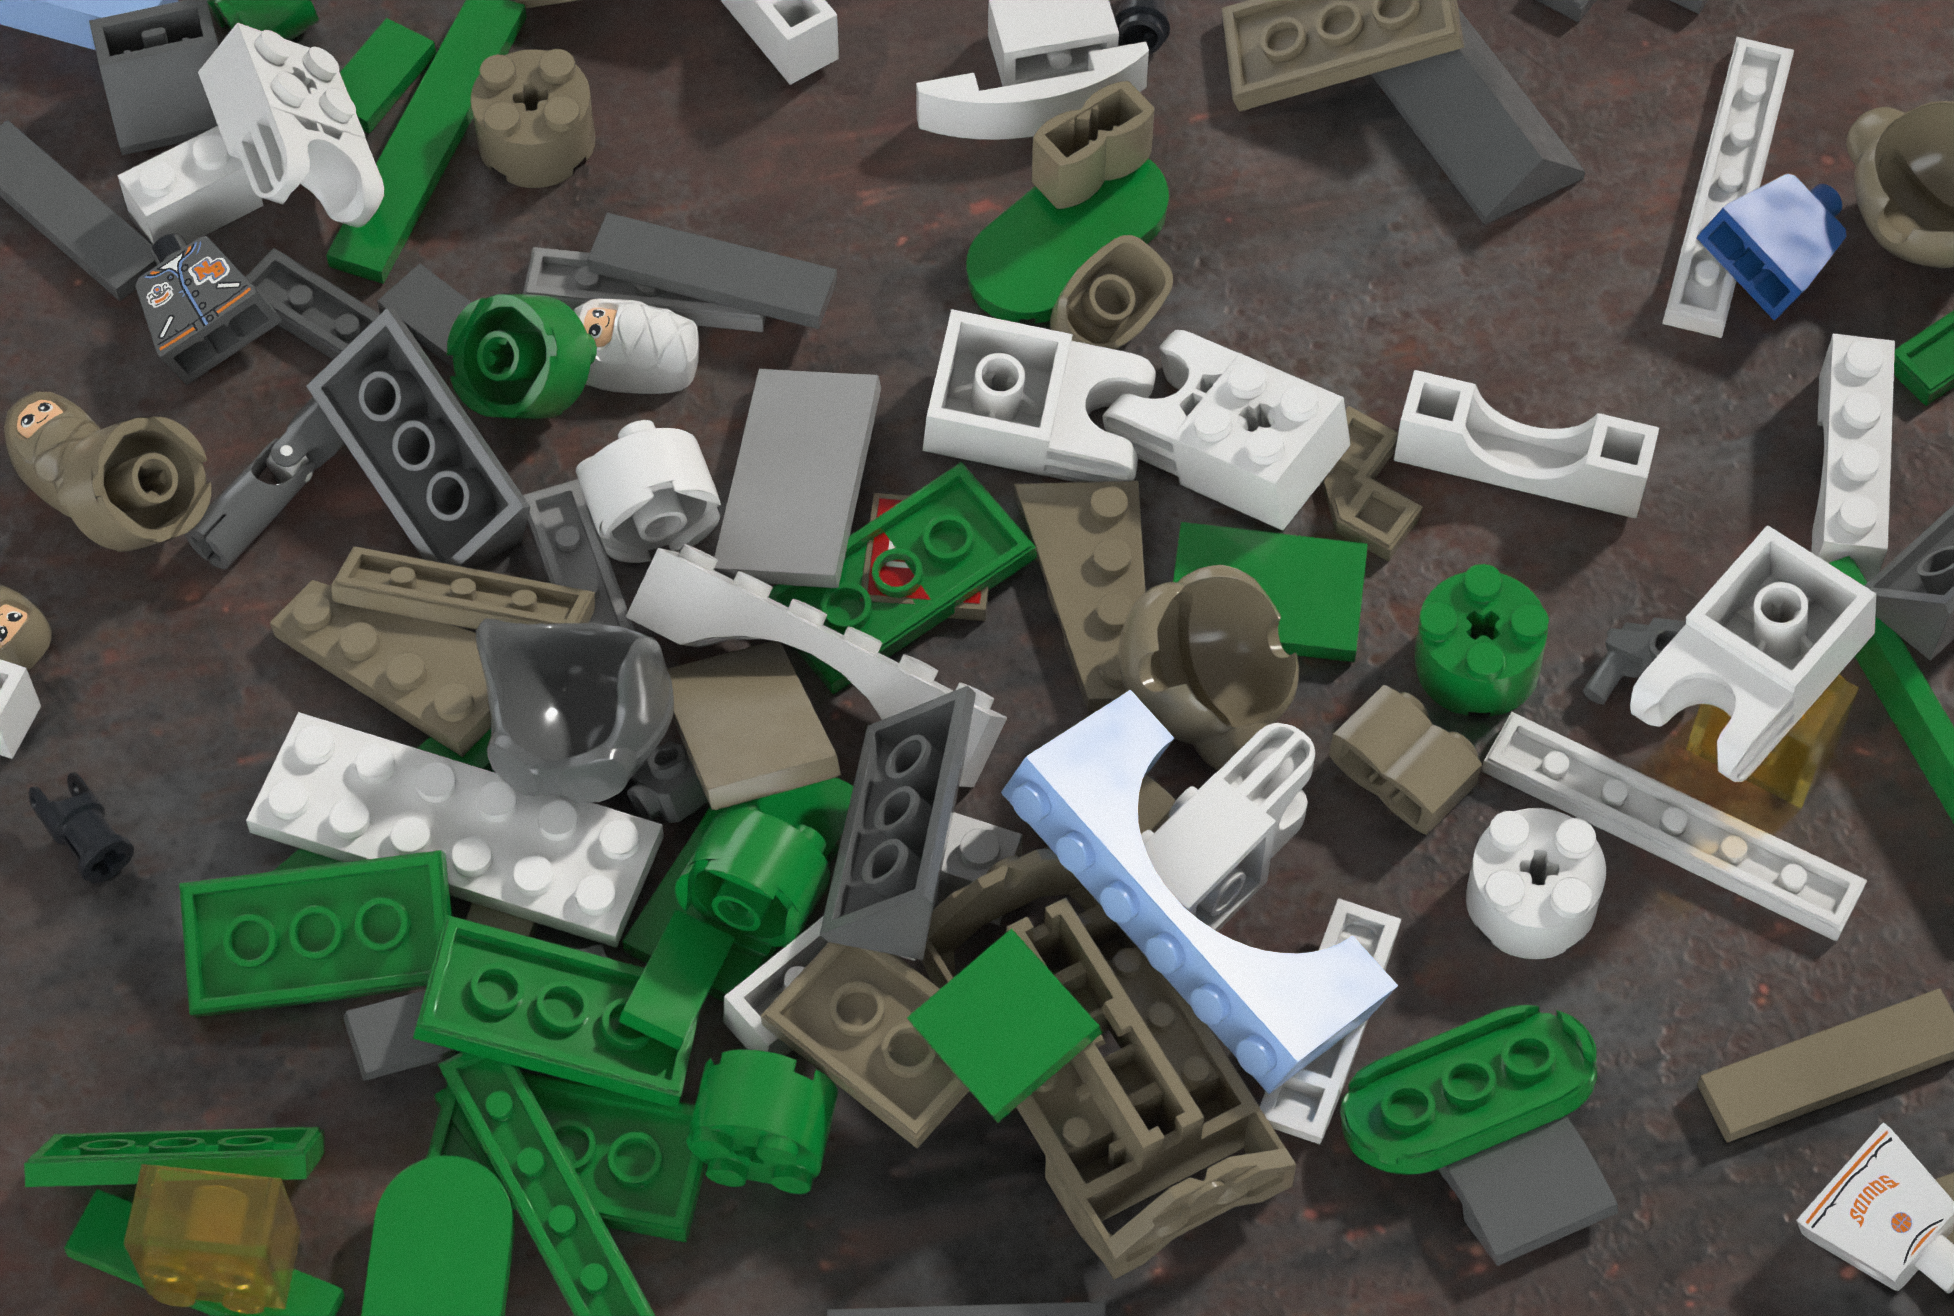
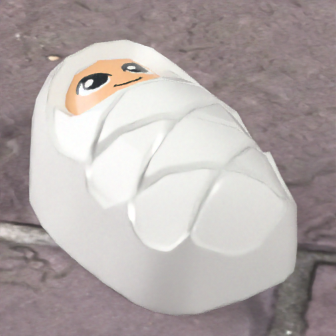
M592 299L574 309V312L583 323L586 332L594 338L597 346V355L595 361L590 365L586 385L613 392L660 394L681 391L693 381L699 358V336L697 326L693 320L680 316L669 309L648 306L634 300Z

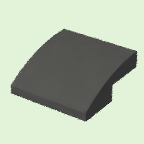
M1567 1115L1438 1169L1463 1204L1464 1222L1497 1266L1618 1213V1203L1608 1183Z

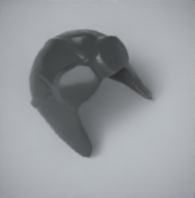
M485 618L477 627L476 645L486 682L491 715L492 736L488 744L487 753L493 770L513 789L530 796L547 793L567 797L575 802L588 803L607 800L619 794L625 788L629 779L637 773L639 767L642 766L659 745L672 720L674 712L672 681L667 672L659 643L653 637H648L634 630L596 623H559L547 625L540 623L528 625Z

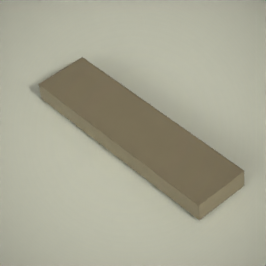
M360 547L352 548L331 585L334 603L476 630L485 618L528 625L540 623L545 625L589 623L595 611V592Z
M1941 988L1700 1075L1697 1086L1726 1143L1953 1060L1954 1012Z

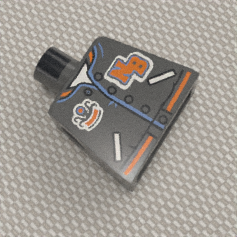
M168 234L158 239L151 249V255L157 266L139 277L135 285L158 356L186 386L282 322L281 317L207 236L199 237L190 244H187L184 237L180 234Z

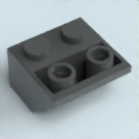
M183 0L89 20L121 155L186 142L218 126L198 71L218 48L207 0Z

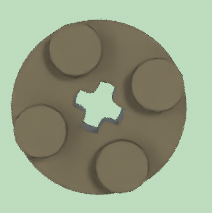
M552 49L549 51L522 50L507 55H493L483 61L480 66V74L471 92V107L478 150L483 163L491 171L493 167L498 172L506 175L507 182L527 188L556 185L574 175L573 168L585 157L587 162L595 147V128L589 84L584 73L575 64L573 56L562 49Z
M155 416L128 419L87 435L75 446L65 465L63 482L58 489V499L63 509L70 514L77 527L95 543L118 552H129L145 548L189 532L202 519L211 499V482L206 483L203 465L207 458L203 447L195 436L174 420Z

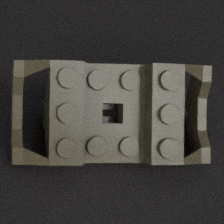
M1047 846L1043 849L1034 850L1022 857L1013 855L998 861L985 875L951 893L933 909L924 957L921 962L931 982L941 989L956 976L954 951L983 925L1044 896L1069 894L1085 910V912L1077 915L1067 898H1064L1045 907V923L1034 928L1029 918L1025 917L1007 926L1006 932L1012 928L1099 1024L1102 1032L1110 1031L1120 1050L1103 1058L1098 1047L1106 1044L1101 1035L1098 1036L1021 1102L1017 1109L1046 1155L1045 1179L1079 1235L1101 1259L1113 1280L1145 1264L1173 1239L1236 1206L1264 1202L1292 1187L1296 1164L1208 1025L1195 1015L1192 1007L1168 980L1152 967L1145 954L1121 927L1106 915L1097 900L1073 873L1060 863L1057 855ZM1244 1148V1155L1228 1157L1209 1167L1203 1181L1188 1178L1168 1188L1114 1235L1108 1233L1102 1221Z

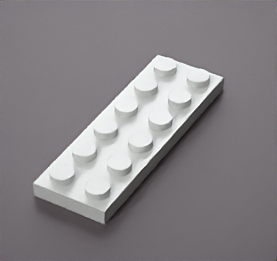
M298 712L246 820L250 833L342 862L442 850L446 853L450 896L616 948L664 837L662 824L591 802H575L567 797L555 794L526 795L509 786L497 773Z

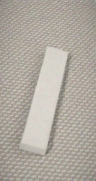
M1740 37L1736 38L1662 324L1722 338L1736 280L1696 237L1725 205L1760 187L1794 53L1792 49Z
M1511 712L1483 762L1481 772L1577 818L1583 819L1602 830L1836 942L1867 882L1866 879L1514 712Z

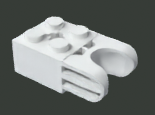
M237 23L198 71L229 156L242 160L251 187L257 196L284 204L289 195L301 184L319 199L331 219L356 228L364 226L381 204L384 197V185L357 117L356 107L350 99L340 75L337 61L331 54L319 47L309 48L286 40L273 31H260Z
M951 309L927 412L923 451L1073 482L1133 481L1136 476L1138 457L1132 443L1124 437L1102 430L1090 420L1088 414L1093 410L1111 406L1122 394H1133L1148 398L1154 388L1156 371L1149 360L1142 356L1072 341L1073 334Z
M1175 330L1159 346V352L1166 380L1173 387L1179 389V391L1168 397L1158 399L1143 398L1133 394H1122L1102 416L1106 432L1129 440L1136 451L1138 459L1178 476L1180 485L1283 531L1351 445L1344 397L1188 331Z
M1767 525L1686 616V625L1639 677L1633 687L1630 703L1631 714L1648 725L1660 727L1666 724L1679 711L1689 706L1709 704L1723 709L1732 718L1722 730L1717 740L1718 772L1734 782H1743L1756 770L1875 633L1876 593Z
M1273 723L1259 730L1199 790L1194 786L1186 789L1173 804L1169 812V819L1155 833L1151 830H1146L1141 834L1150 862L1166 888L1187 911L1216 932L1268 881L1271 858L1300 830L1304 823L1308 801L1302 788L1311 777L1315 749L1311 739L1294 726Z

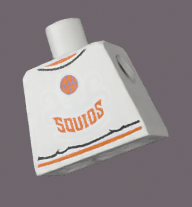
M1882 1123L1796 1221L1801 1233L1810 1241L1893 1290L1899 1291L1913 1275L1920 1270L1949 1294L1954 1290V1244L1947 1237L1954 1230V1201L1893 1130L1885 1123Z

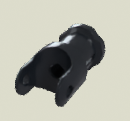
M72 772L68 774L67 784L72 797L62 801L50 802L39 787H30L28 797L33 811L52 838L58 844L67 845L79 861L78 872L84 880L94 884L104 882L117 875L131 861L134 854V846L128 838L122 837L113 831L104 819V806L77 773Z

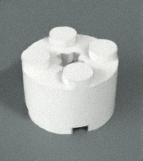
M649 420L635 421L620 430L618 440L578 464L576 474L596 530L607 555L615 560L628 563L652 561L648 550L669 545L671 551L680 552L683 544L694 546L708 536L718 525L721 517L717 509L718 505H721L718 492L696 438L686 431L675 428H655L654 423Z
M1544 808L1504 811L1494 817L1490 826L1484 831L1476 845L1466 890V904L1469 916L1476 927L1478 926L1491 940L1493 945L1501 951L1516 957L1546 959L1565 952L1567 948L1577 943L1581 938L1583 939L1591 930L1606 880L1605 858L1596 840V833L1593 827L1583 819L1572 818L1564 813Z

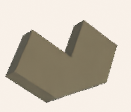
M1348 406L1346 408V417L1351 445L1321 483L1335 532L1352 542L1368 544V551L1389 562L1420 520L1423 507L1374 480L1394 454L1398 432Z

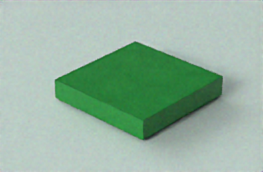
M1012 928L907 1017L915 1030L997 1123L1103 1033L1099 1024Z

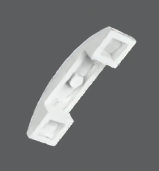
M1141 42L1089 52L1087 72L979 91L974 73L916 83V110L919 129L969 139L1000 140L1032 137L1045 122L1056 115L1082 109L1087 99L1105 86L1117 82L1130 81L1139 92L1147 87L1149 57L1147 43Z
M1338 898L1319 950L1327 949L1354 936L1385 971L1401 919ZM1368 1020L1273 1092L1268 1094L1265 1091L1260 1109L1273 1129L1321 1144L1345 1085Z

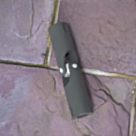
M314 397L293 416L287 431L280 438L270 442L212 501L199 523L189 532L185 533L186 539L192 548L206 561L209 560L210 564L223 570L228 569L311 479L314 470L321 467L345 445ZM267 467L274 474L277 485L267 484L258 480L261 473Z

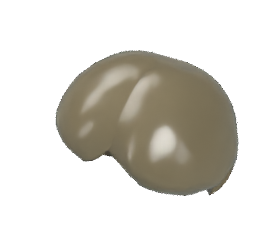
M1930 102L1907 112L1892 107H1879L1863 113L1856 119L1848 131L1846 146L1847 152L1856 167L1854 190L1856 202L1866 227L1882 247L1901 259L1913 264L1929 267H1954V102Z
M1224 565L1199 568L1185 575L1178 582L1163 583L1152 587L1135 602L1125 620L1118 650L1122 682L1126 692L1131 690L1174 739L1192 744L1204 762L1217 771L1259 730L1276 722L1290 707L1298 687L1299 663L1296 652L1288 655L1281 646L1278 635L1281 615L1266 592L1247 573Z

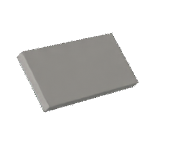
M759 369L714 556L718 560L714 568L715 571L733 580L737 572L740 571L766 584L826 588L839 587L848 538L850 536L881 392L878 375Z

